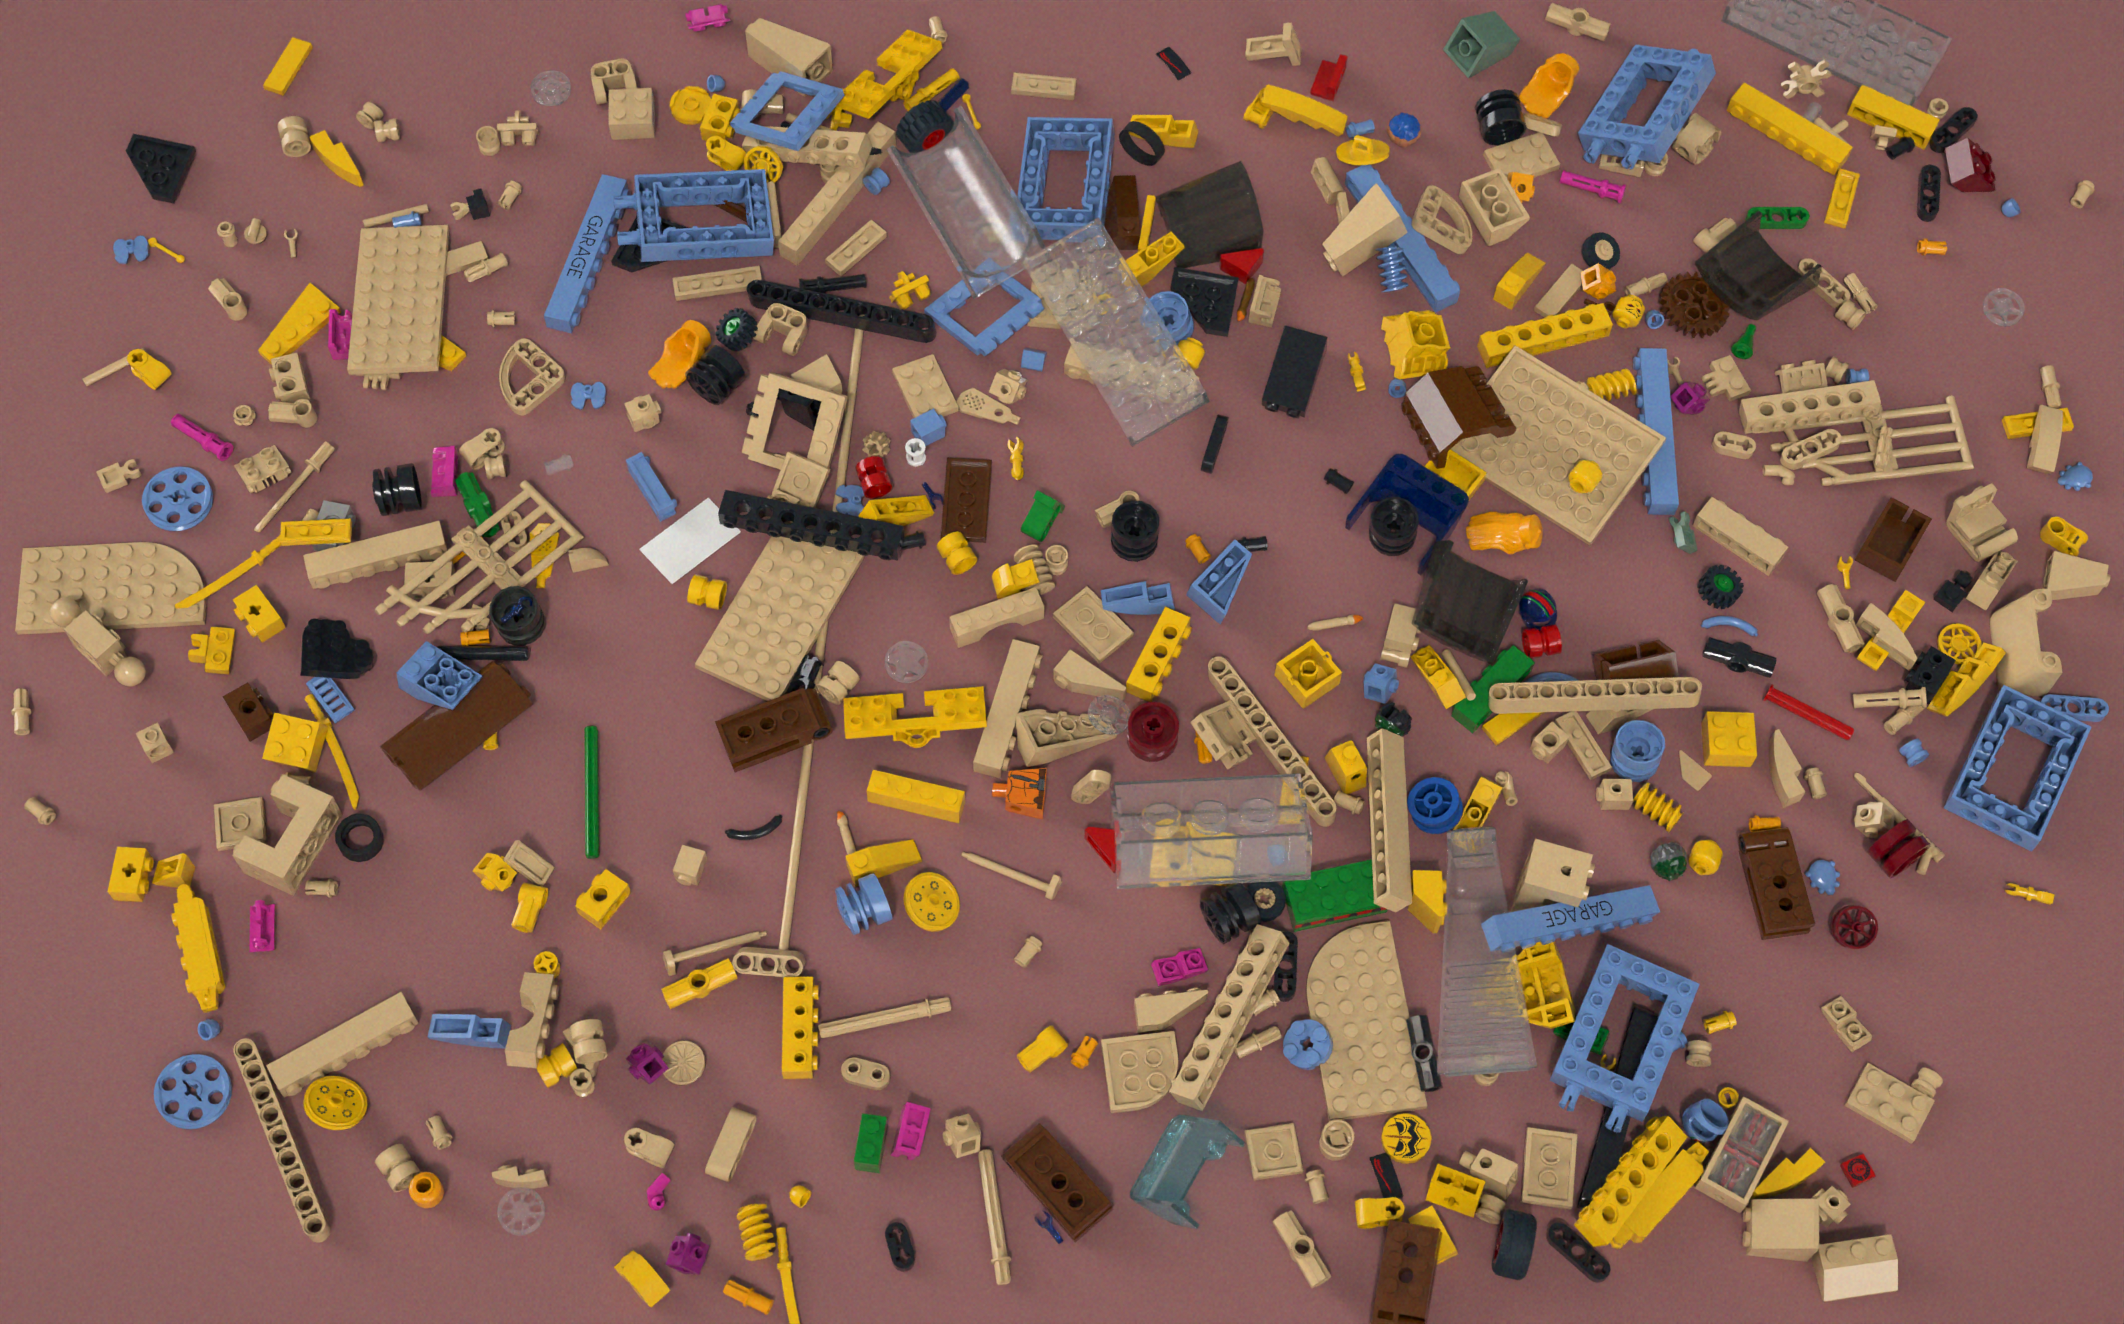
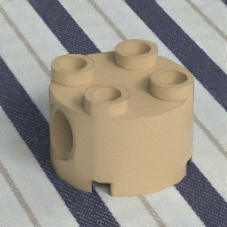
M1694 113L1690 117L1688 125L1685 128H1681L1672 148L1692 164H1699L1713 150L1714 147L1711 145L1713 141L1718 142L1721 130L1701 115Z

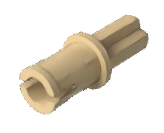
M499 253L486 261L481 260V263L465 270L464 276L468 282H472L485 275L490 276L492 272L508 266V263L503 253Z
M1665 273L1648 279L1643 277L1641 281L1625 286V295L1639 296L1645 293L1650 294L1651 290L1665 285L1668 282V278Z
M1854 273L1844 278L1845 284L1853 294L1852 298L1859 302L1867 314L1871 313L1870 307L1873 311L1878 307L1869 295V289L1862 285Z
M2051 365L2044 366L2040 369L2043 381L2042 391L2046 394L2048 406L2058 408L2061 406L2058 391L2060 384L2057 382L2054 367Z
M18 688L14 691V709H12L11 713L14 715V733L16 735H27L30 733L29 715L31 714V709L29 708L27 689Z
M1907 706L1906 709L1899 708L1897 714L1884 723L1885 730L1889 734L1895 735L1903 726L1911 724L1913 718L1925 708L1922 706Z
M1273 1026L1257 1035L1252 1033L1251 1037L1238 1042L1234 1051L1238 1059L1257 1050L1262 1051V1047L1281 1039L1280 1030L1278 1027Z

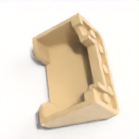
M2035 589L1998 609L1991 616L1989 624L1992 645L2001 647L2006 652L1995 668L1999 690L2005 685L2026 696L2044 697L2062 675L2060 658L2052 652L2041 651L2038 634L2037 613L2046 611L2051 606V589Z

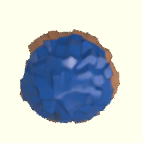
M1408 113L1394 116L1386 129L1392 143L1400 147L1411 146L1421 136V126L1418 119Z

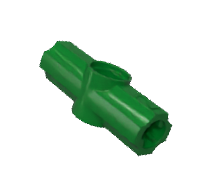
M465 472L460 474L455 479V482L464 499L463 502L470 518L474 519L478 527L493 515L492 507L485 492H482L473 472ZM495 524L482 537L490 538L496 535L500 530L499 524Z

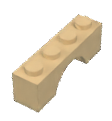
M1034 587L950 616V630L957 647L960 648L980 641L988 631L1000 625L1019 623L1024 626L1044 619V604L1037 588Z
M524 972L520 988L521 1004L523 1008L531 1011L534 1015L523 1027L510 1030L505 1048L507 1066L537 1068L539 1058L543 1059L545 1052L543 1041L544 1038L548 1039L550 1029L548 1020L553 1019L554 1004L552 1003L553 999L557 1000L559 994V986L555 985L554 975Z

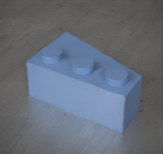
M1235 539L1193 582L1186 594L1220 625L1227 614L1252 553Z

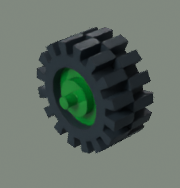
M735 308L734 311L731 309L729 314L725 313L723 315V320L720 319L718 321L721 324L716 326L718 331L715 332L717 340L728 349L741 351L742 347L744 349L748 347L747 343L751 344L753 342L751 340L752 337H756L754 331H758L757 321L741 308Z
M1724 565L1710 567L1698 583V588H1700L1698 590L1699 594H1704L1701 597L1702 600L1707 599V604L1710 606L1713 603L1716 609L1719 607L1721 609L1731 607L1743 593L1742 588L1744 587L1743 583H1739L1742 580L1741 577L1735 576L1737 574L1735 570L1732 573L1730 572L1731 568L1727 566L1724 569Z

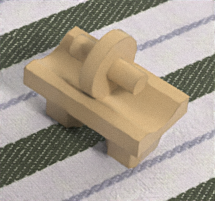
M515 110V117H507V123L497 124V130L501 135L504 146L515 145V135H522L523 145H535L536 135H539V128H537L536 123H529V116L521 117L520 110Z

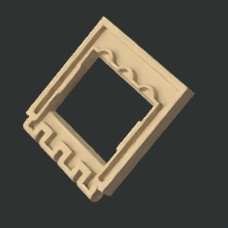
M771 372L769 376L761 374L757 390L763 392L764 395L756 394L752 412L759 414V416H750L746 433L753 435V438L745 437L742 453L749 455V460L781 470L786 456L764 451L780 388L806 398L821 401L807 459L830 468L848 396Z

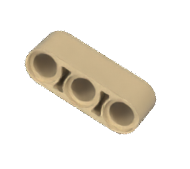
M743 947L734 956L732 964L734 969L742 974L797 977L803 971L806 960L804 955L798 951ZM739 956H748L751 964L743 965L739 960ZM766 957L772 958L775 966L767 967L763 959ZM790 959L796 960L799 963V968L791 969L787 961Z
M732 1107L708 1160L705 1174L726 1182L731 1181L754 1129L757 1119L756 1115Z

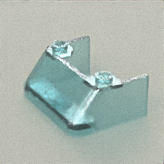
M1178 1115L1170 1121L1134 1183L1130 1191V1198L1138 1205L1174 1225L1198 1229L1200 1224L1189 1216L1190 1205L1183 1199L1205 1160L1219 1159L1225 1153L1227 1145L1243 1147L1245 1142L1220 1120Z

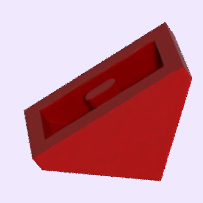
M1258 248L1221 254L1220 270L1232 277H1238L1240 282L1246 284L1262 265L1264 249Z
M1087 827L1084 834L1085 840L1111 871L1115 873L1118 871L1122 830Z

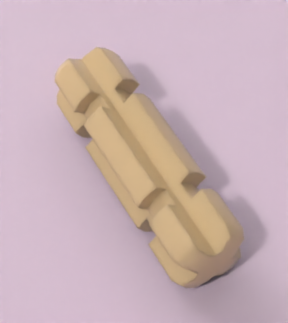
M1883 426L1880 430V439L1878 440L1876 453L1877 458L1875 459V466L1883 469L1888 465V456L1890 455L1892 442L1891 437L1893 436V429L1891 427Z

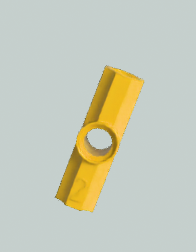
M728 958L704 970H694L688 977L662 988L661 991L667 1005L672 1009L694 998H704L712 990L738 978ZM696 981H705L702 987L693 986Z

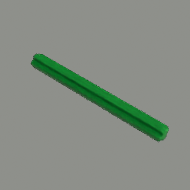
M586 726L584 729L585 855L588 859H596L599 857L598 730L596 726Z

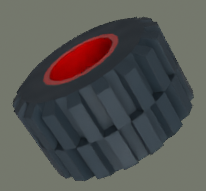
M928 100L914 106L905 114L897 125L896 135L912 156L917 158L927 157L941 149L948 142L955 128L954 121L939 103L934 100Z

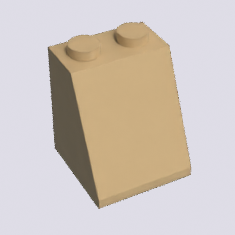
M1752 1199L1747 1207L1743 1209V1222H1746V1231L1743 1233L1742 1244L1743 1247H1746V1255L1807 1262L1819 1250V1199Z

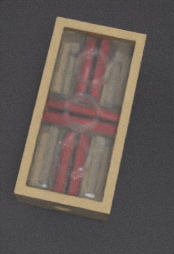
M1743 1096L1729 1120L1727 1130L1721 1135L1695 1189L1741 1213L1747 1206L1789 1121Z

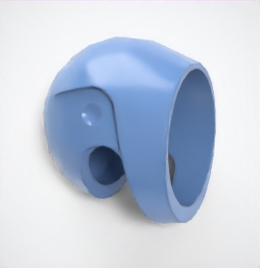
M1702 1099L1686 1108L1682 1116V1125L1686 1134L1691 1139L1705 1143L1714 1140L1717 1135H1723L1729 1126V1120L1726 1112L1718 1103L1710 1099Z

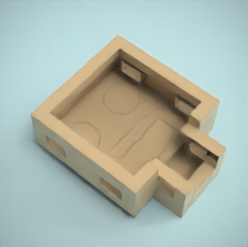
M1231 700L1200 713L1190 722L1216 761L1221 759L1227 770L1242 764L1253 754L1248 746L1256 737Z

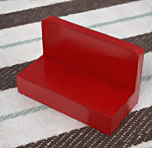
M1340 54L1337 63L1322 60L1310 90L1311 95L1334 101L1346 70L1348 56Z

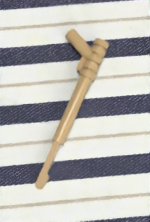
M1855 773L1854 779L1878 803L1883 802L1895 812L1894 820L1897 823L1906 820L1885 797L1882 798L1866 782L1865 777ZM1916 828L1912 838L1923 835L1931 844L1930 848L1921 856L1916 870L1918 874L1925 875L1931 858L1938 863L1944 858L1945 854L1940 852L1941 850Z

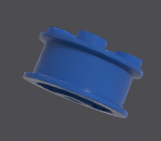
M1432 777L1424 779L1417 783L1408 795V810L1415 825L1423 832L1442 834L1452 830L1461 820L1463 814L1462 800L1456 787L1444 778Z

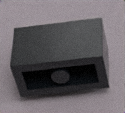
M1932 646L1927 653L1922 651L1915 664L1919 665L1917 670L1911 669L1904 680L1908 682L1905 689L1919 690L1925 687L1926 702L1929 705L1956 660Z

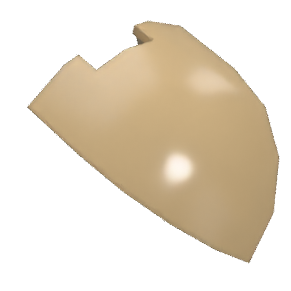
M578 548L568 550L573 573L609 565L606 557L596 549Z

